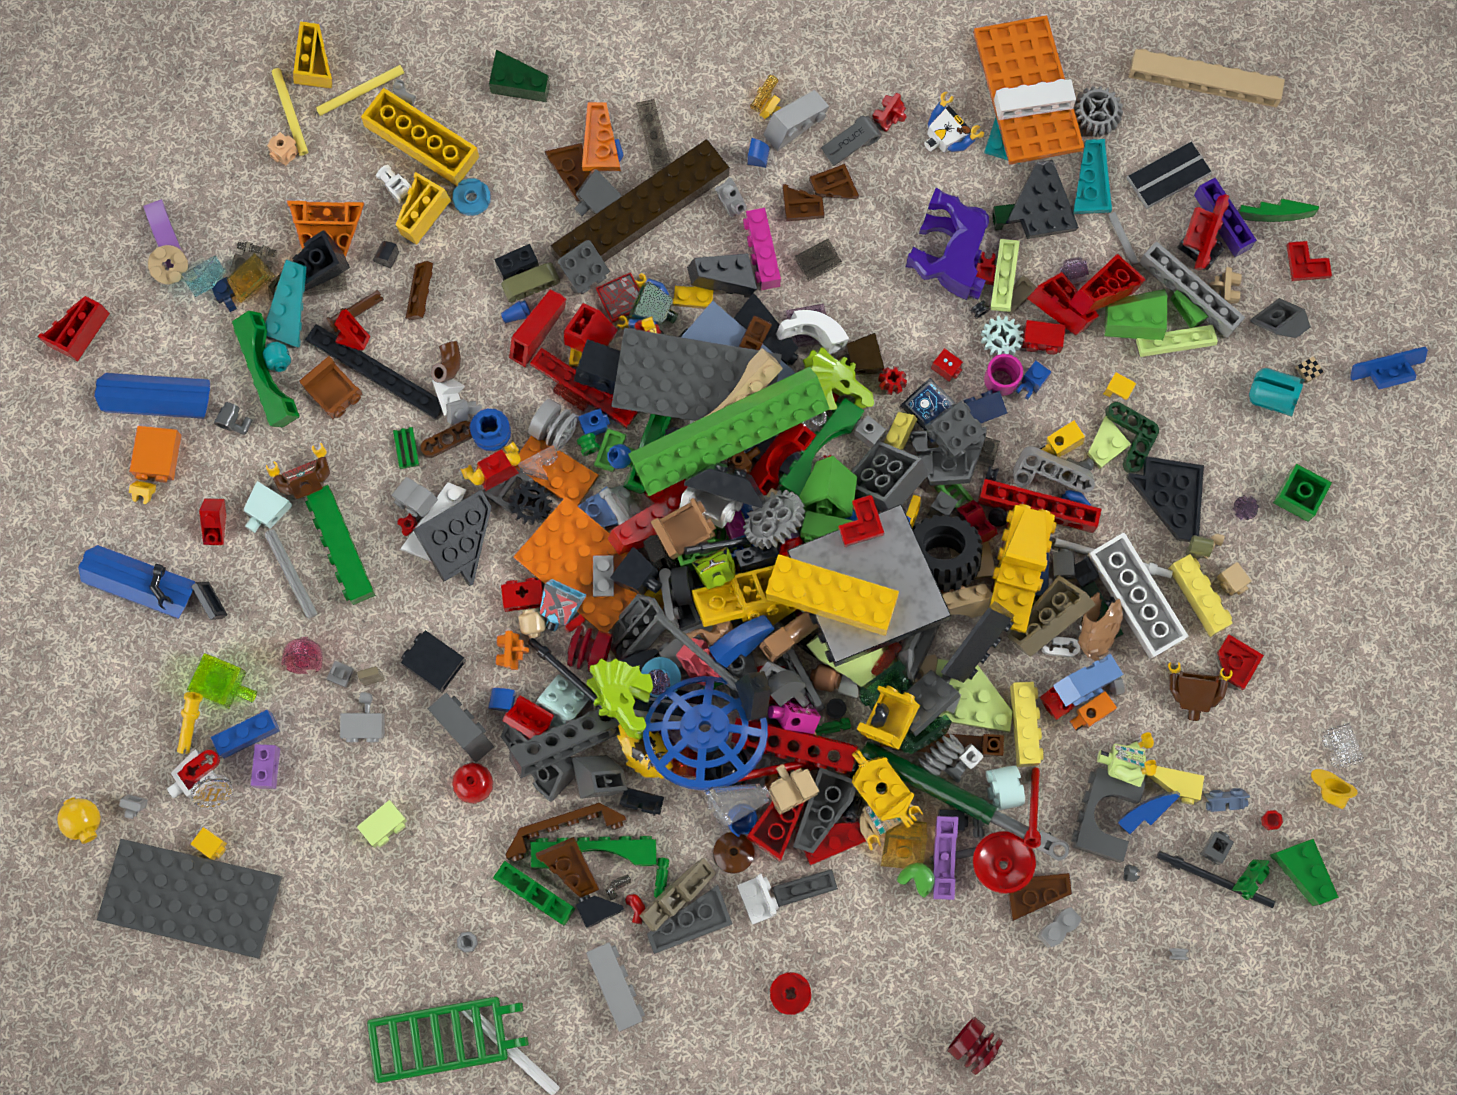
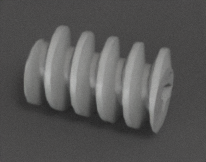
M949 734L950 738H947L943 735L944 743L936 742L938 749L931 746L932 754L924 753L927 758L926 760L921 757L918 758L925 770L935 775H940L941 770L947 768V764H952V758L957 759L959 757L958 753H964V747L955 736Z

